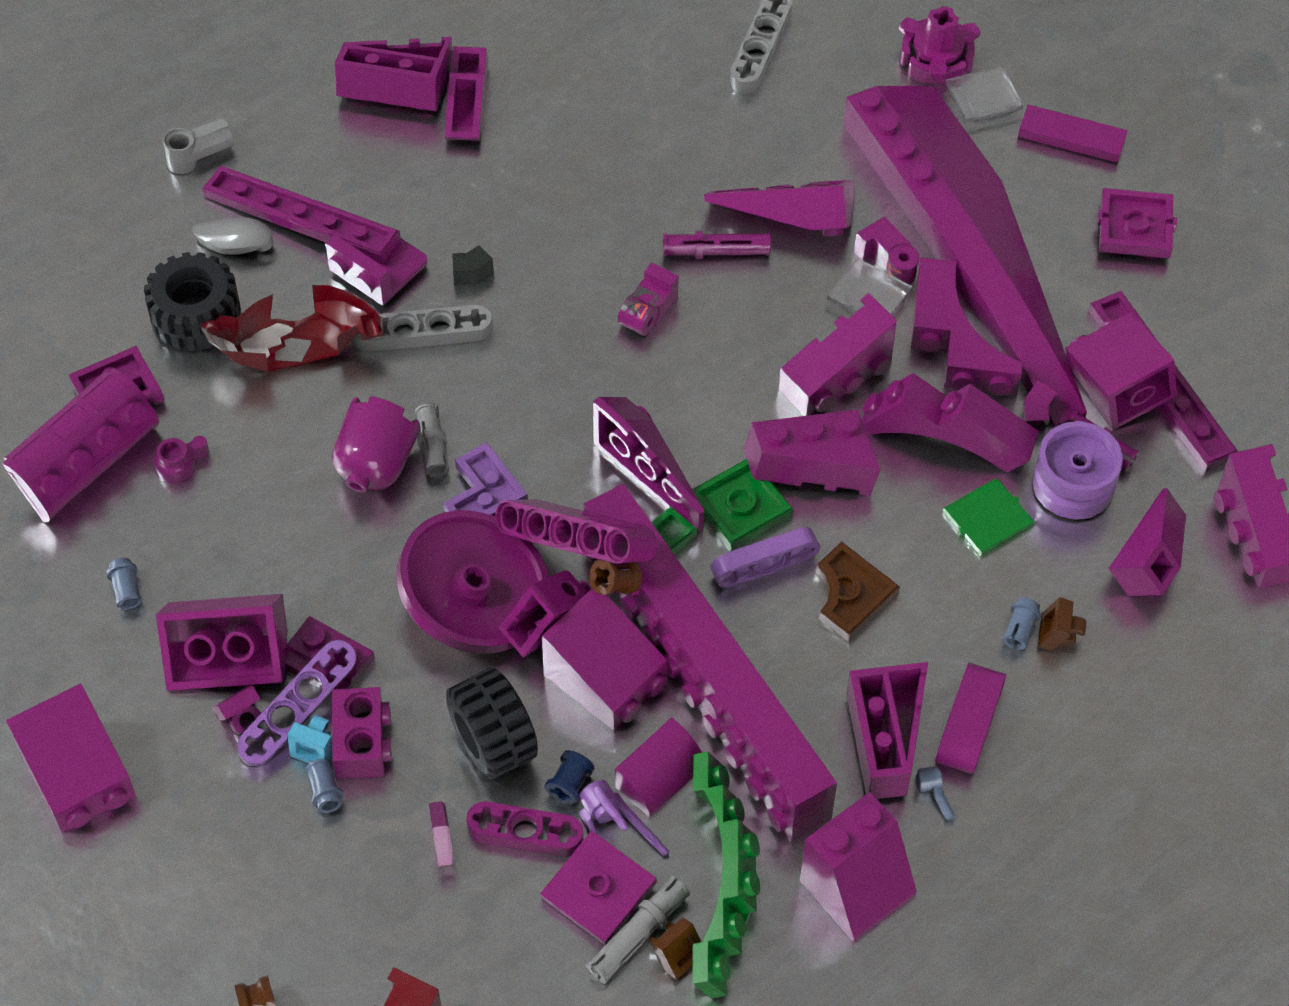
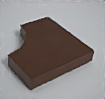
M842 541L816 565V573L825 582L829 594L828 601L820 611L819 619L848 642L899 594L900 586Z

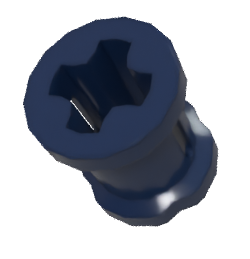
M565 750L560 756L561 765L554 777L546 781L544 788L556 800L571 805L577 803L579 799L578 791L585 778L593 774L595 766L582 754Z

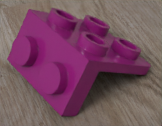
M334 235L325 243L329 270L382 306L427 265L426 254L402 238L383 264L374 261L337 235Z

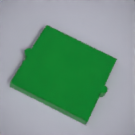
M997 478L943 509L945 515L959 530L958 535L965 537L980 556L1034 526L1035 522L1019 504V498L1017 496L1013 497Z

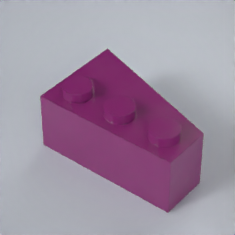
M441 37V43L420 44V39L417 38L409 39V44L388 46L387 40L343 42L334 63L336 96L436 111L447 85L449 72H451L452 37Z
M859 410L752 422L743 448L753 479L797 486H801L802 482L824 485V490L836 491L837 487L859 490V495L871 496L881 471Z
M1273 444L1231 453L1218 489L1214 493L1216 508L1219 513H1224L1229 524L1230 538L1234 544L1239 545L1243 554L1245 570L1249 576H1253L1259 589L1289 582V514L1281 492L1287 490L1284 478L1276 479L1270 461L1272 457L1276 456Z

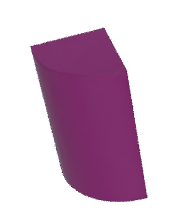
M671 717L615 768V787L646 815L651 817L693 778L694 754L702 753V751L685 728Z

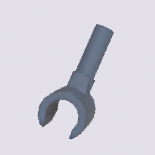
M936 767L918 769V773L915 775L918 791L932 790L933 796L946 821L954 819L955 815L942 789L943 782L940 770Z

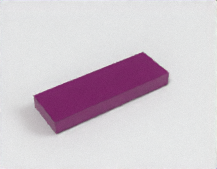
M1028 104L1019 128L1018 137L1118 163L1128 130Z

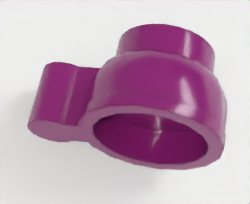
M196 436L187 444L178 438H169L162 441L158 445L154 456V467L157 477L168 484L187 482L197 470V460L204 459L209 455L206 438L204 436Z

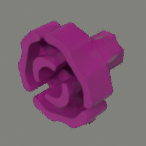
M945 6L931 10L928 18L920 21L906 17L899 25V31L904 34L900 64L904 67L909 66L908 76L923 84L938 83L946 86L961 82L964 79L965 72L972 70L975 56L974 40L980 37L981 33L975 23L959 24V17L954 14L953 9ZM914 47L916 55L910 58L911 50ZM962 54L965 58V61L962 60L958 64L952 66L953 62L956 59H958Z

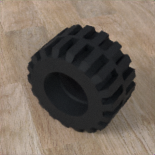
M190 252L182 253V257L179 258L171 256L167 258L168 262L166 264L159 263L155 267L156 273H150L147 277L148 284L144 285L145 302L153 330L156 335H160L161 341L164 343L172 342L173 348L181 349L183 346H187L188 351H196V347L203 346L204 349L211 348V343L200 326L206 321H216L220 316H231L234 318L240 316L241 307L233 272L230 273L229 266L225 262L220 264L219 258L213 255L206 258L205 253L197 252L196 255H190ZM205 298L203 301L196 304H181L182 302L188 299Z
M489 667L446 690L447 708L454 728L474 764L487 777L495 779L537 757V737L527 710L514 687L497 669Z

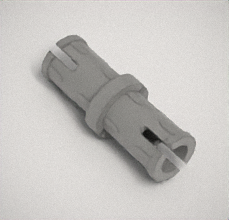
M423 403L415 409V415L421 427L417 443L418 447L423 451L425 474H429V477H441L449 471L445 453V445L447 444L446 433L441 429L438 406H435L434 403Z

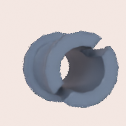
M118 558L111 561L106 575L113 583L117 607H120L122 610H128L139 606L142 603V599L135 578L138 571L137 566L129 558Z
M1022 597L1012 604L1011 612L1013 614L1002 637L1005 645L1014 648L1017 640V650L1026 648L1034 622L1039 621L1041 617L1040 605L1036 601Z
M324 758L313 760L306 766L305 770L309 776L314 793L311 798L313 806L322 813H330L341 807L344 794L343 790L336 785L331 763L328 759Z

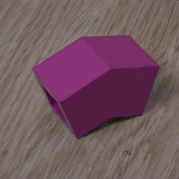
M1040 380L1036 382L1023 402L1024 421L1031 426L1048 425L1049 406L1057 395L1056 391Z

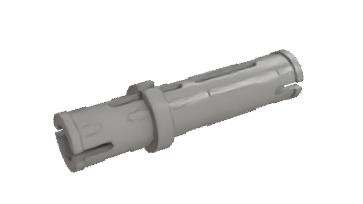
M671 876L649 900H643L638 906L639 911L586 964L590 973L596 979L600 978V981L606 984L617 969L632 956L656 929L661 930L668 923L666 919L690 895L686 885L681 880L677 881L675 876Z

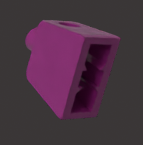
M566 570L536 582L528 587L499 629L521 656L525 657L542 646V635L585 596L591 588L585 581H577ZM546 614L544 618L536 621L537 615Z

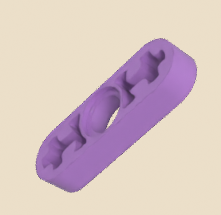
M802 527L725 553L712 562L710 569L720 587H732L805 562L819 552L820 544L811 528Z

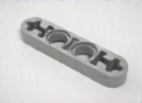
M793 0L761 1L731 66L730 85L734 91L749 94L759 88L791 17ZM776 5H779L776 11V15L773 14L772 8H775ZM762 26H771L775 31L763 33L758 29ZM752 49H759L765 54L760 57H753L747 52ZM747 68L751 69V75L744 79Z
M482 305L381 313L379 315L381 316L382 326L387 328L388 335L384 336L382 334V336L370 340H362L359 333L355 335L352 342L358 350L363 352L478 342L485 340L492 333V315ZM479 320L480 326H473L472 321ZM438 321H444L450 325L443 332H436L430 328L433 323ZM456 321H460V329H457ZM400 325H409L414 328L408 335H398L394 332Z

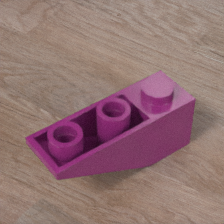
M1168 488L1161 490L1108 568L1128 596L1163 595L1181 568L1186 514Z

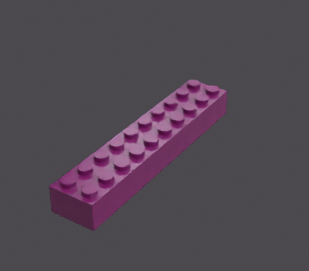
M621 484L583 503V511L644 525L651 528L655 533L658 546L655 556L649 561L637 562L642 570V582L639 589L630 594H623L616 590L621 597V605L630 619L636 618L641 626V632L667 659V674L671 678L677 677L683 686L682 692L687 703L692 708L697 706L704 716L703 723L708 733L713 738L718 737L724 745V753L730 765L734 769L740 768L746 777V785L751 795L756 800L761 799L768 808L767 814L773 827L778 832L783 830L790 842L831 820L837 788L836 780L626 486ZM586 556L590 562L600 560Z

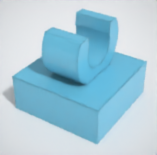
M314 715L308 727L294 722L287 734L290 757L308 764L313 760L322 758L328 759L331 762V732L326 730L330 720Z

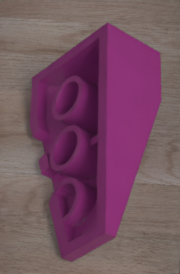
M855 179L809 182V184L800 185L801 188H794V185L785 184L766 187V190H759V187L716 190L704 194V199L709 203L808 230H821L822 236L843 234V228H848L852 225Z

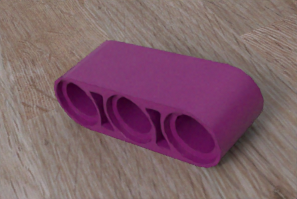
M968 662L937 751L936 763L974 775L1007 674Z

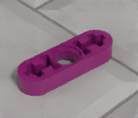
M483 801L474 804L468 810L466 816L467 830L470 837L476 842L559 857H570L584 840L581 822L570 815ZM484 816H490L492 823H488L486 829L479 828V822H482ZM504 818H507L506 834L502 833L501 826H504ZM521 821H530L537 827L536 832L527 838L517 836L513 829ZM543 825L549 826L547 840H542L544 836ZM563 830L571 831V837L567 839V843L559 842V835H562Z

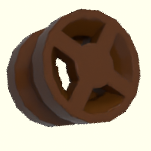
M268 975L259 978L257 983L252 985L244 983L234 985L239 1006H276Z

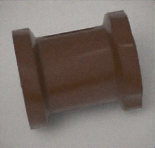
M597 560L590 568L589 582L597 594L610 595L615 590L623 594H630L636 592L641 586L642 570L637 562L611 563Z

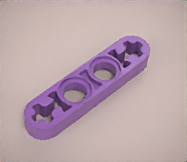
M335 640L326 644L242 733L238 740L237 748L239 757L244 763L254 767L262 766L270 761L288 741L287 734L293 724L285 729L276 727L271 719L276 709L281 707L291 709L295 714L294 722L303 725L332 694V690H335L349 676L355 667L356 660L355 651L349 643ZM331 651L335 654H339L341 651L346 652L345 662L347 666L343 668L341 665H336L329 672V677L335 679L332 683L328 682L323 673L314 669L316 665H320L324 671L331 662L329 655ZM307 678L317 679L322 684L321 694L314 699L303 697L299 692V685L303 680ZM262 723H265L272 734L281 738L274 742L270 736L263 744V749L266 753L262 756L255 753L250 757L246 754L249 750L246 742L249 739L255 742L258 741L265 734V730L259 727Z

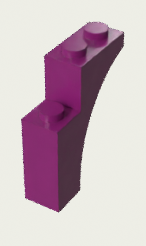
M921 258L917 278L911 348L922 349L928 352H947L944 387L960 390L971 383L982 392H990L996 395H1017L1022 375V362L1005 355L991 346L969 323L957 296V261Z
M914 373L900 381H893L888 388L880 393L870 395L862 408L864 412L862 421L866 432L870 435L909 433L936 438L967 449L988 460L1006 473L1030 461L1039 433L1038 430L971 383L956 392H950L946 396Z

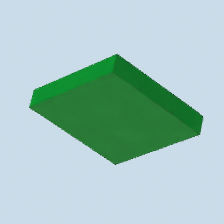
M747 459L693 488L704 509L705 521L730 552L793 517V508L770 481L753 479Z

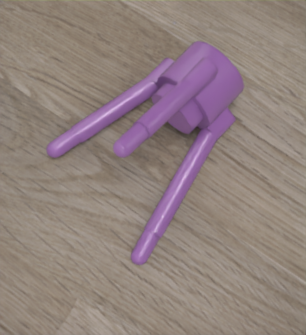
M595 781L582 790L579 798L584 808L579 812V815L586 824L588 834L593 831L598 835L595 820H598L599 823H607L614 820L621 830L626 831L629 826L620 814L621 812L663 856L669 855V850L624 803L619 793L613 792L607 781Z

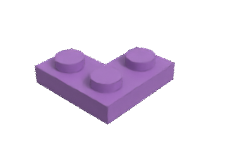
M486 442L455 459L456 469L471 488L444 502L443 510L444 512L469 510L495 516L496 509L501 502L507 500H528V495Z

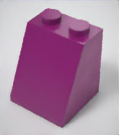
M1131 313L1120 318L1116 317L1108 320L1102 328L1089 335L1077 337L1069 346L1065 347L1067 361L1072 372L1112 431L1177 396L1174 359Z
M593 589L542 635L544 676L613 731L623 721L625 723L630 722L639 712L641 704L650 695L652 697L658 695L667 683V659L608 595L597 594Z
M81 683L6 720L20 756L61 833L70 828L82 827L92 817L107 809L119 808L129 798L136 795L130 777Z
M871 792L805 838L800 882L853 942L916 895L917 890L898 822Z

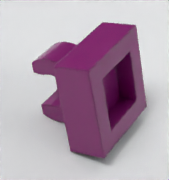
M253 685L240 690L212 707L220 721L230 717V726L237 734L244 732L239 722L240 716L243 713L250 714L253 721L261 714L256 707L250 706L260 700Z

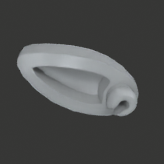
M252 218L223 219L195 224L192 227V232L201 245L221 254L237 255L255 250L264 252L268 251L274 243L270 228L266 224Z

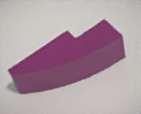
M453 46L448 83L445 139L480 141L489 60L487 48Z

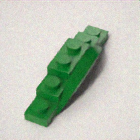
M707 751L694 754L693 791L714 810L722 840L723 869L719 898L711 924L703 942L693 944V985L713 999L727 996V980L731 974L727 956L742 953V937L745 935L751 912L757 911L756 895L760 893V881L756 873V857L760 854V844L756 834L742 823L745 818V812L741 800L727 789L730 784V777L726 766L721 764Z

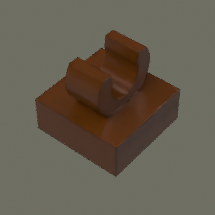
M1059 597L1041 613L1038 647L1053 651L1062 642L1074 645L1076 643V634L1085 635L1087 621L1084 618L1072 616L1073 601Z
M683 917L675 924L668 923L666 925L667 931L658 939L655 937L650 939V943L666 973L675 979L679 978L693 965V944L701 943L693 923Z

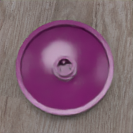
M469 510L444 512L421 523L407 539L398 558L396 580L400 598L416 624L428 635L451 648L480 654L501 652L514 647L499 627L528 587L549 577L546 565L531 541L505 535L497 528L495 516ZM544 614L537 615L536 621L542 619Z

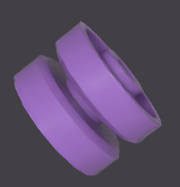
M1067 422L1051 429L1043 438L1032 481L1035 496L1046 509L1060 517L1076 520L1091 518L1103 512L1113 499L1121 472L1123 455L1119 443L1110 432L1096 424L1087 422Z

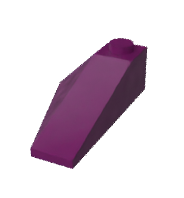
M598 397L593 401L594 444L664 506L674 508L697 529V534H700L704 528V509L648 411L642 406H636L627 397Z

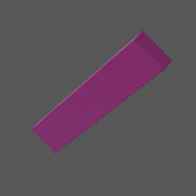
M220 166L202 188L205 198L323 242H327L334 235H337L374 261L382 264L401 240L400 231L224 166Z
M1122 291L1090 303L1089 312L1101 328L1108 320L1116 317L1120 318L1131 313L1155 338ZM1175 365L1177 396L1157 407L1202 470L1207 472L1226 464L1229 455L1238 452V450Z

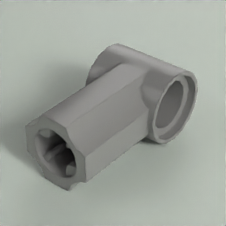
M224 118L215 119L191 130L179 127L173 128L163 136L167 168L176 174L189 173L197 166V160L234 145V138Z

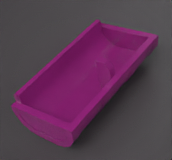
M113 368L109 373L104 372L4 457L5 461L2 465L42 521L49 522L59 511L81 492L85 491L91 483L115 462H118L147 434L157 428L159 419L139 387L122 371Z

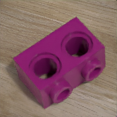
M380 687L332 690V761L336 780L385 777L384 762L392 761L391 738L384 737V726H391L390 702L382 701ZM361 712L370 713L365 718L354 717L356 714ZM359 748L371 749L365 754L354 753Z

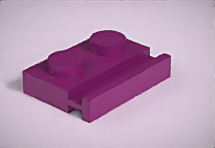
M309 616L287 643L285 670L297 676L330 641H345L355 651V667L336 689H350V687L353 688L375 660L374 651ZM331 651L329 653L331 662L324 671L320 665H316L314 668L323 673L329 683L335 680L329 677V672L336 665H341L343 668L347 666L345 662L346 652L341 651L339 654ZM305 679V681L315 687L323 689L322 684L317 679Z

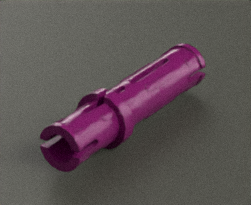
M695 231V234L663 233V256L695 255V259H703V255L770 256L771 252L770 233L703 234V231Z

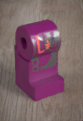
M885 216L857 232L854 253L862 261L871 257L885 271L887 280L893 285L899 287L908 286L915 281L920 260L919 253Z
M651 262L644 271V278L622 304L618 314V323L642 336H646L678 299L679 276Z

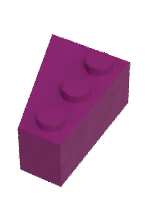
M869 292L860 299L863 306L848 319L843 315L834 322L837 329L822 342L815 338L780 368L779 390L804 416L813 415L817 411H825L833 404L834 400L845 393L855 392L864 381L873 375L883 374L890 367L897 320Z
M928 662L851 670L849 672L846 695L866 794L871 792L876 799L906 796L908 793Z

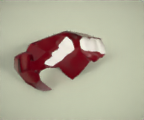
M312 285L315 313L300 320L271 319L273 294L252 304L238 318L220 316L216 321H206L200 326L208 341L221 350L222 353L227 354L233 362L266 372L305 365L337 356L347 347L355 335L359 333L362 340H370L383 334L381 316L366 301L330 285ZM287 339L311 340V344L302 362L275 360V352L286 347L284 341Z

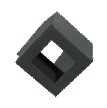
M479 245L467 253H452L454 285L477 284L494 272L493 258Z

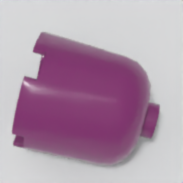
M370 396L367 403L360 402L358 397L353 398L350 402L331 454L334 470L346 481L345 484L350 489L357 492L383 490L392 486L399 477L421 430L417 419L410 422L402 416L405 409L401 406L374 396Z

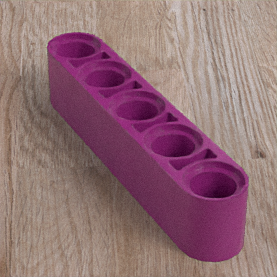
M538 499L503 501L498 505L495 513L497 528L505 535L611 563L649 561L655 556L658 547L655 533L647 526Z

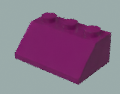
M283 594L168 602L156 614L166 691L280 683L284 681L288 629Z

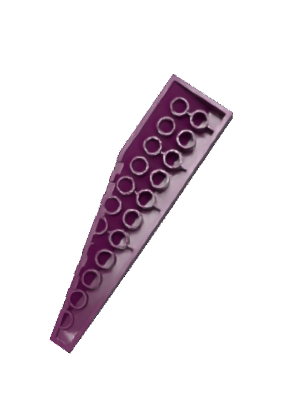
M874 86L846 97L843 125L935 258L957 261L956 288L1000 352L1022 362L1020 381L1027 391L1030 392L1036 382L1040 380L1057 392L1056 398L1049 406V423L1055 428L1063 423L1074 422L1070 417L1076 411L1086 417L1087 411L1067 361V356L1002 180L934 86Z

